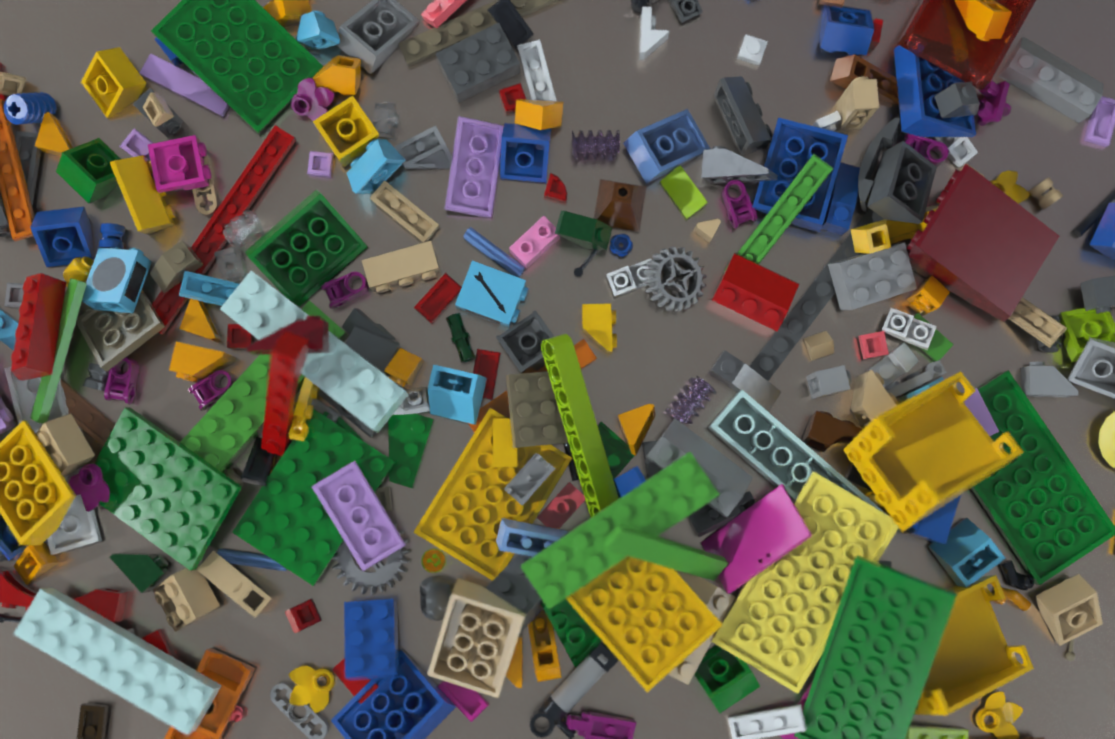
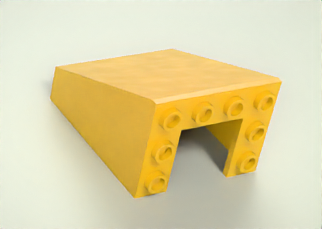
M961 371L876 416L843 449L849 461L857 468L863 480L870 486L878 501L883 504L892 517L893 522L898 525L902 532L994 474L1023 453L1022 449L1008 432L1004 433L996 441H993L964 404L976 390ZM957 382L963 385L965 389L964 394L957 389ZM1003 442L1010 446L1011 454L1004 450Z
M996 575L982 576L967 588L956 585L946 589L958 595L914 715H949L1034 669L1025 645L1008 646L990 601L1003 600L1005 595ZM988 584H991L994 587L995 594H992L987 587ZM1015 652L1020 654L1023 664L1016 659Z

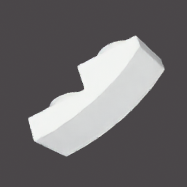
M650 258L606 274L614 296L648 286L649 284H645L643 281L648 279L649 276L643 272L646 269H650L647 262L652 259Z
M890 308L882 331L907 343L928 350L937 326L917 320L913 315Z
M426 386L406 390L409 395L393 415L430 411Z

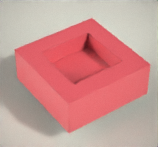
M884 331L858 336L863 360L889 354Z

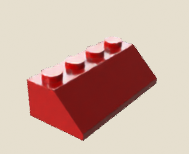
M43 273L26 277L23 284L24 294L19 308L20 318L15 332V348L11 356V371L21 381L52 375L66 282Z

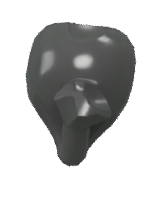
M440 576L426 578L420 583V607L426 618L433 621L444 619L450 596L456 583L455 581Z

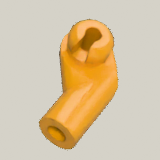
M1002 588L1005 599L995 600L996 603L1003 605L1007 599L1022 611L1028 610L1031 606V602L1022 594L1007 588Z

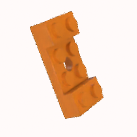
M213 648L207 649L196 671L222 685L213 700L214 710L210 713L206 712L198 728L191 734L186 735L170 725L164 739H223L222 735L255 668Z

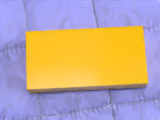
M493 418V467H517V448H513L510 418Z

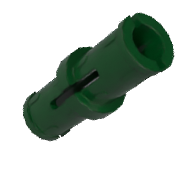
M455 313L446 317L452 334L451 341L457 348L461 363L472 361L476 357L470 345V334L466 332L461 314Z

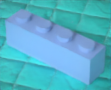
M502 518L496 542L500 551L533 557L570 531Z

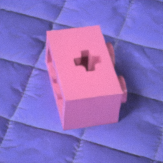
M542 216L509 247L510 254L527 270L560 239V236L555 234L556 227L545 216Z

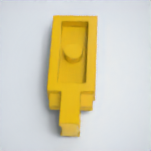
M306 377L302 384L289 432V439L304 441L309 432L306 421L312 418L314 406L311 405L313 398L317 399L320 389Z

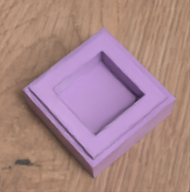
M310 151L308 176L332 178L334 153Z

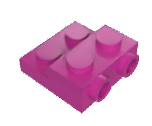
M196 135L148 144L157 192L162 193L181 188L186 191L209 186L208 179H212L209 165H205L203 159L204 156H207L206 146L204 142H200Z

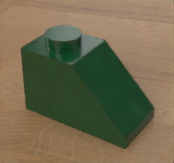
M561 211L555 234L585 249L607 250L613 227L594 218Z
M114 553L109 557L141 593L151 591L171 572L167 568L168 562L161 555Z

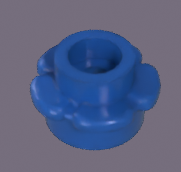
M619 234L611 238L610 250L613 254L624 257L632 250L633 242L628 235Z

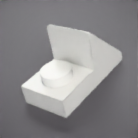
M642 7L639 60H645L668 39L670 32L668 30H655L656 16H652V7Z
M903 342L866 371L873 370L874 373L877 372L884 380L885 384L883 386L885 388L899 376L910 371L919 360L907 344Z

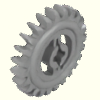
M399 531V534L402 536L404 531ZM344 541L337 551L338 554L332 559L338 561L332 569H341L337 578L346 577L343 583L344 586L352 582V591L357 590L361 586V594H365L367 589L370 588L371 594L374 595L378 587L384 593L385 584L390 588L394 587L392 579L401 581V576L398 572H407L402 563L410 562L408 558L404 557V554L409 553L410 549L402 547L388 556L385 565L381 561L378 562V565L377 563L374 564L373 567L376 572H366L356 565L354 556Z

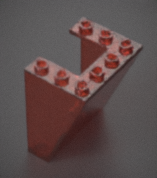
M920 0L897 44L964 82H972L973 87L983 90L991 82L1036 0H995L1012 11L1002 38L990 39V41H982L976 38V34L968 29L955 0Z

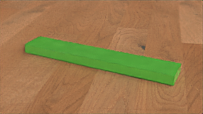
M813 154L737 254L760 264L827 178L833 167Z
M72 278L69 280L63 302L52 375L41 378L30 417L37 423L44 424L48 422L86 289V282Z
M619 524L604 542V546L609 551L715 581L728 564L725 557Z

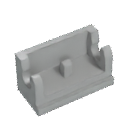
M535 453L504 490L523 506L555 468L544 460L541 455Z

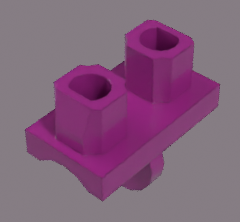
M988 80L981 83L979 91L984 95V99L979 100V118L977 123L980 126H985L988 122H998L1002 119V116L1010 114L1011 106L1006 103L1010 86L1008 82L996 83Z

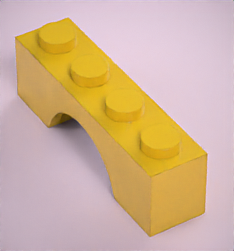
M938 206L926 207L924 219L931 209L936 211ZM884 219L850 229L855 253L871 254L891 248L893 243L913 238L918 229L923 232L927 224L924 222L916 224Z

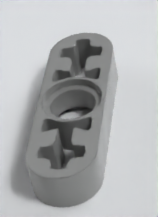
M288 682L276 684L270 692L271 701L309 739H323L329 731L328 721L319 712L314 713L310 703L303 705L306 708L305 717L297 718L293 713L295 705L291 704L287 708L285 705L289 701L284 697L282 699L277 697L279 695L277 689L283 690L285 688L288 691L286 697L290 699L294 687ZM311 714L314 716V718H312L310 721L314 725H317L319 723L322 725V728L320 729L322 734L319 732L314 734L312 732L314 727L310 722H308L306 726L303 724V722H305Z

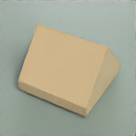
M0 72V94L8 96L21 94L26 77Z
M154 92L150 93L143 109L153 125L157 127L173 118L174 115L162 96Z
M720 219L699 222L696 224L694 231L710 243L721 221Z
M827 331L804 338L811 361L834 354V341Z

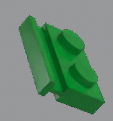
M601 421L597 426L612 477L615 479L635 455L631 454L628 444Z

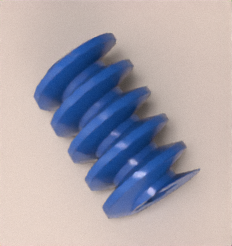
M44 92L12 94L4 103L6 118L16 125L41 123L45 113L49 112L53 115L57 109L53 97Z

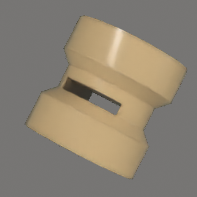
M1050 177L1029 191L1033 197H1037L1039 205L1043 210L1064 196L1060 190H1056L1053 187V181ZM1049 189V191H1048L1047 193H1045L1043 196L1041 195L1042 193H1044L1046 190Z

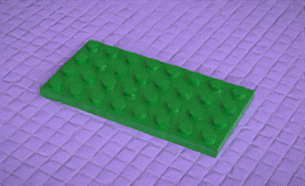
M1007 370L978 388V391L999 432L990 436L991 439L996 441L1000 436L1008 432L1022 449L1023 453L971 489L1028 574L1034 579V583L1040 586L1115 536V526L1010 371ZM1003 442L1004 450L1011 454L1010 446Z
M857 555L803 709L807 730L795 733L794 737L799 739H905L958 594Z

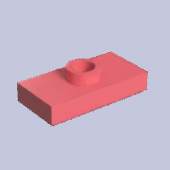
M569 482L537 518L546 527L560 529L585 501V497Z

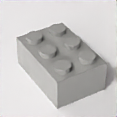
M905 243L891 244V248L871 254L861 253L828 264L840 310H854L917 289Z

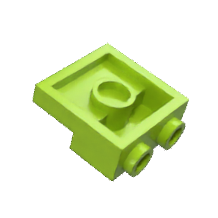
M1085 308L1060 312L1058 315L1061 318L1060 323L1067 327L1064 332L1066 338L1063 343L1071 362H1077L1089 338L1115 343V322L1110 312L1096 314V310L1086 311Z

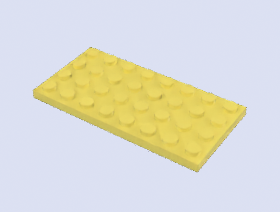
M812 471L794 501V505L811 532L812 537L744 584L722 622L723 625L718 629L712 640L716 645L797 694L823 653L855 557L859 555L878 563L899 528L893 522L892 517Z

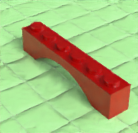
M288 331L283 332L271 350L261 444L262 449L280 456L284 454L293 440L289 439V432L294 419V399L302 368L307 357L309 342L308 339Z
M0 569L1 607L16 609L17 606L26 607L25 611H27L38 593L30 590L18 581L10 570ZM103 587L72 599L115 623L122 621L128 591Z

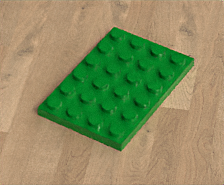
M181 0L151 30L153 35L258 134L291 102L293 96L298 93L299 83L306 78H313L324 67L256 0Z
M130 407L124 408L94 463L101 469L103 480L108 484L110 490L109 501L107 503L100 501L99 504L190 571L197 568L242 488L241 485Z
M313 409L311 420L307 419L306 421L309 432L305 440H292L269 475L266 486L261 487L232 533L307 583L315 586L343 544L344 539L312 486L351 462L356 461L376 493L396 461L316 409Z

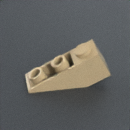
M214 550L197 569L254 618L272 599Z

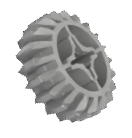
M672 246L668 250L666 248L660 250V254H654L652 256L653 260L647 262L650 269L644 270L643 273L649 276V278L645 279L643 283L649 284L650 288H647L645 292L653 293L650 300L655 301L658 299L657 306L663 307L665 305L668 311L673 308L675 311H681L682 308L688 309L691 307V304H696L698 302L697 297H702L703 292L700 289L707 286L702 282V279H705L707 275L701 274V270L705 266H698L697 263L700 258L695 257L692 259L693 251L685 253V248L680 247L676 249V247ZM674 261H676V262L680 263L681 265H683L686 270L680 269V267L678 266V264H677V263L675 264ZM662 268H663L664 277H663V279L661 280L660 276H661V270H662ZM682 275V277L678 278L675 282L673 281L668 283V281L672 280L675 276L677 277ZM689 278V287L687 288L686 283ZM664 288H669L676 297L668 294Z

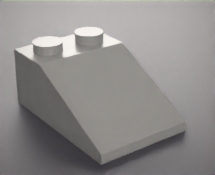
M372 0L340 26L338 31L340 43L337 46L350 57L361 59V66L371 74L398 48V43L406 39L419 24L420 20L396 0Z
M1089 338L1067 380L1115 399V343Z

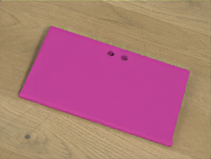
M781 484L703 540L701 545L706 552L725 557L728 561L727 566L718 577L726 593L730 594L812 537V534L786 491L785 486Z

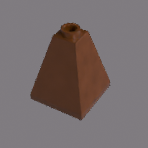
M600 179L594 219L613 227V229L639 233L646 186Z

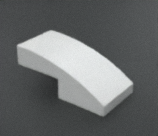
M930 137L932 140L942 142L947 146V157L958 167L964 165L978 153L968 137Z

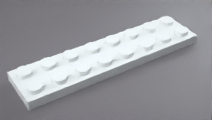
M11 367L4 368L18 425L25 420L29 423L34 433H36L43 424L35 422L30 417L42 377L21 381L15 377ZM59 380L48 421L69 414L61 380ZM80 469L64 477L66 482H69L71 476L78 474ZM81 495L75 496L60 526L47 539L51 555L102 541L94 509L89 512L85 510Z

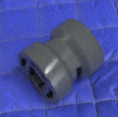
M89 363L88 371L90 377L85 379L83 386L104 391L110 370L106 372L100 365Z

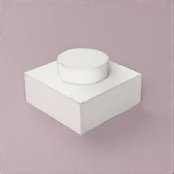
M745 34L737 59L759 66L768 41Z
M838 111L816 120L812 126L834 131L837 129L836 126L841 121V117Z

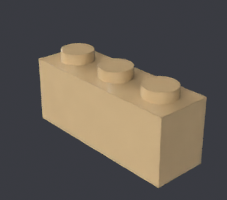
M858 77L852 80L836 102V111H838L841 117V121L838 123V130L862 129L879 109L877 79Z
M431 241L362 260L369 288L372 292L376 291L377 293L389 291L391 286L398 284L400 287L411 285L415 279H432L436 277V273L441 272Z

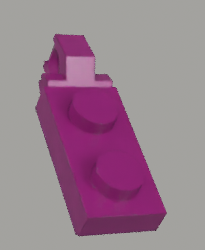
M582 712L581 716L568 714L566 720L568 729L578 730L577 734L583 736L584 739H633L637 724L634 719L593 712Z

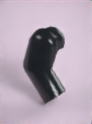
M1012 560L1000 563L1005 579L1010 586L1019 590H1028L1034 586V579L1031 576H1025L1016 572Z

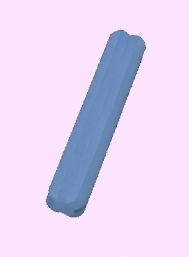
M470 227L464 233L465 240L513 276H521L524 266Z
M218 549L217 554L230 564L278 571L288 570L267 555L229 549Z

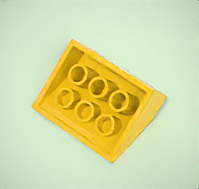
M23 420L0 442V514L20 545L40 546L58 529L76 495L29 423Z

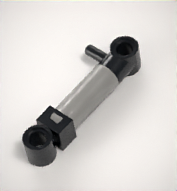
M600 641L550 697L532 713L530 729L535 736L547 737L556 726L569 739L576 735L575 730L568 729L563 718L595 683L619 661L606 644ZM539 717H545L548 719L549 725L541 729L536 726L535 721Z

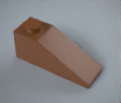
M855 54L836 59L830 79L831 82L847 89L855 78L868 77L869 79H877L878 99L899 105L897 78Z

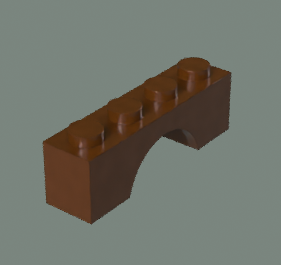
M816 411L809 419L802 441L807 446L824 452L833 444L850 443L863 429L856 427L851 421L834 418L828 412Z

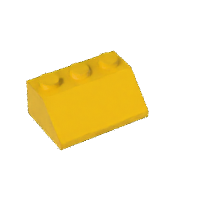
M141 155L110 162L138 232L149 235L175 225L173 221L176 218L174 210L170 204H166L164 196L167 195L166 192L159 193L156 190L151 160Z

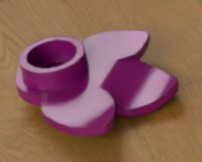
M306 78L299 83L298 93L293 96L291 106L296 114L307 115L314 121L328 112L327 106L334 100L335 93L327 87H316L313 78ZM301 100H303L307 106L302 105Z
M86 464L79 470L78 474L71 476L68 485L75 495H81L87 512L95 509L100 501L105 503L109 501V486L103 480L102 471L96 464Z

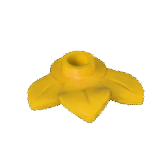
M1004 171L999 174L996 180L990 181L1018 204L1030 196V193L1024 187L1016 184L1018 172Z
M301 666L289 673L290 679L297 684L291 692L290 704L303 706L310 703L314 713L320 712L327 706L329 691L333 688L335 682L331 671L327 669L314 670L310 666ZM319 677L326 679L324 686L318 685L317 680Z
M1003 691L992 693L986 699L985 707L976 714V724L982 731L993 733L998 739L1019 738V733L1012 724L1022 714L1023 708L1015 703L1006 702ZM990 715L991 721L985 724L984 718Z

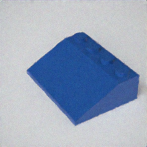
M912 35L894 48L902 132L919 137H974L976 135L974 115L942 118L934 97L954 83L970 82L967 53Z
M778 117L764 167L774 172L778 177L777 180L759 182L752 208L768 214L811 156L815 154L833 167V170L791 224L820 232L848 135Z
M400 650L399 678L371 679L331 721L345 739H425L456 706L439 689L438 685L403 650ZM376 683L378 688L360 704L358 701Z

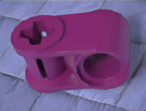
M909 133L904 136L905 143L936 167L940 166L948 156V148L942 142ZM930 151L937 152L939 159H934Z
M739 180L728 182L722 190L721 197L732 227L735 229L738 228L739 224L747 221H757L756 210L752 208L753 204L750 201L745 185ZM728 189H737L739 192V197H731L728 193Z
M351 272L340 278L330 280L321 286L322 291L326 292L330 301V309L341 307L369 291L367 278L359 272ZM362 279V286L354 290L352 288L353 281Z
M125 357L110 369L104 390L105 400L111 401L116 399L125 401L126 404H132L136 395V384L140 371L136 360ZM127 362L129 369L126 374H123L121 367L123 363Z
M218 370L204 380L192 385L188 391L195 396L200 404L199 409L203 411L212 407L233 385L237 377L231 372ZM223 376H227L228 384L222 388L220 380Z

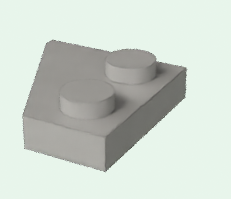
M436 125L394 146L405 159L402 163L405 169L451 168L452 155Z

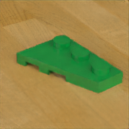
M418 414L392 415L388 420L389 458L396 462L389 471V482L414 488L434 419Z
M566 598L550 609L547 608L543 601L541 605L572 664L576 668L602 640Z

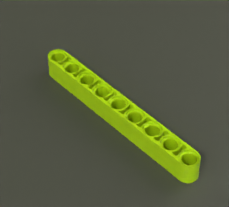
M562 334L543 340L541 350L589 514L592 517L619 498L572 339L569 335Z

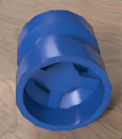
M112 223L101 224L100 232L102 239L99 240V248L110 249V247H118L124 249L122 236L125 235V226Z

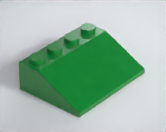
M316 189L249 247L245 253L288 300L299 307L368 246Z

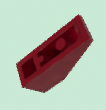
M306 316V320H297L247 346V352L253 355H271V350L283 332L288 331L309 340L307 354L329 353V323L321 319V316Z

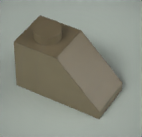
M181 240L161 255L150 275L161 290L166 293L183 280L185 271L195 272L204 264L193 249Z

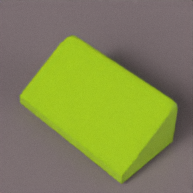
M681 165L660 181L662 187L686 219H689L706 207L707 200Z

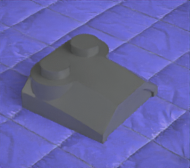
M536 310L501 335L496 336L521 374L534 373L546 365L541 350V343L545 339L555 337Z

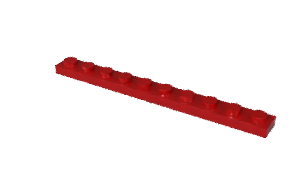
M276 125L273 127L191 246L204 264L193 273L204 275L295 143V137ZM182 281L166 293L161 290L152 303L165 326L158 332L162 335L188 299L179 296Z

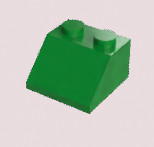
M100 138L62 152L56 173L90 204L106 197L118 185L110 162L120 160L121 158Z
M718 645L705 653L694 674L719 714L761 687L746 662Z

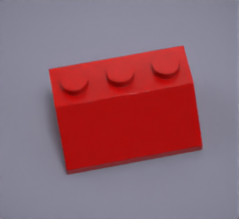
M734 253L713 294L712 301L772 330L778 331L789 311L799 283Z

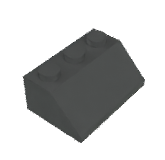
M743 76L724 77L719 80L714 97L741 155L746 156L767 147L772 140V132L769 125L764 124L761 118L762 110L759 104H755L752 98L753 91L748 82L745 83Z
M904 141L887 149L882 153L867 207L885 220L922 223L937 167Z

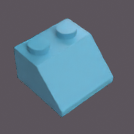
M387 139L372 140L366 146L367 151L351 163V169L347 172L352 191L355 194L374 193L384 180L387 181L405 161Z

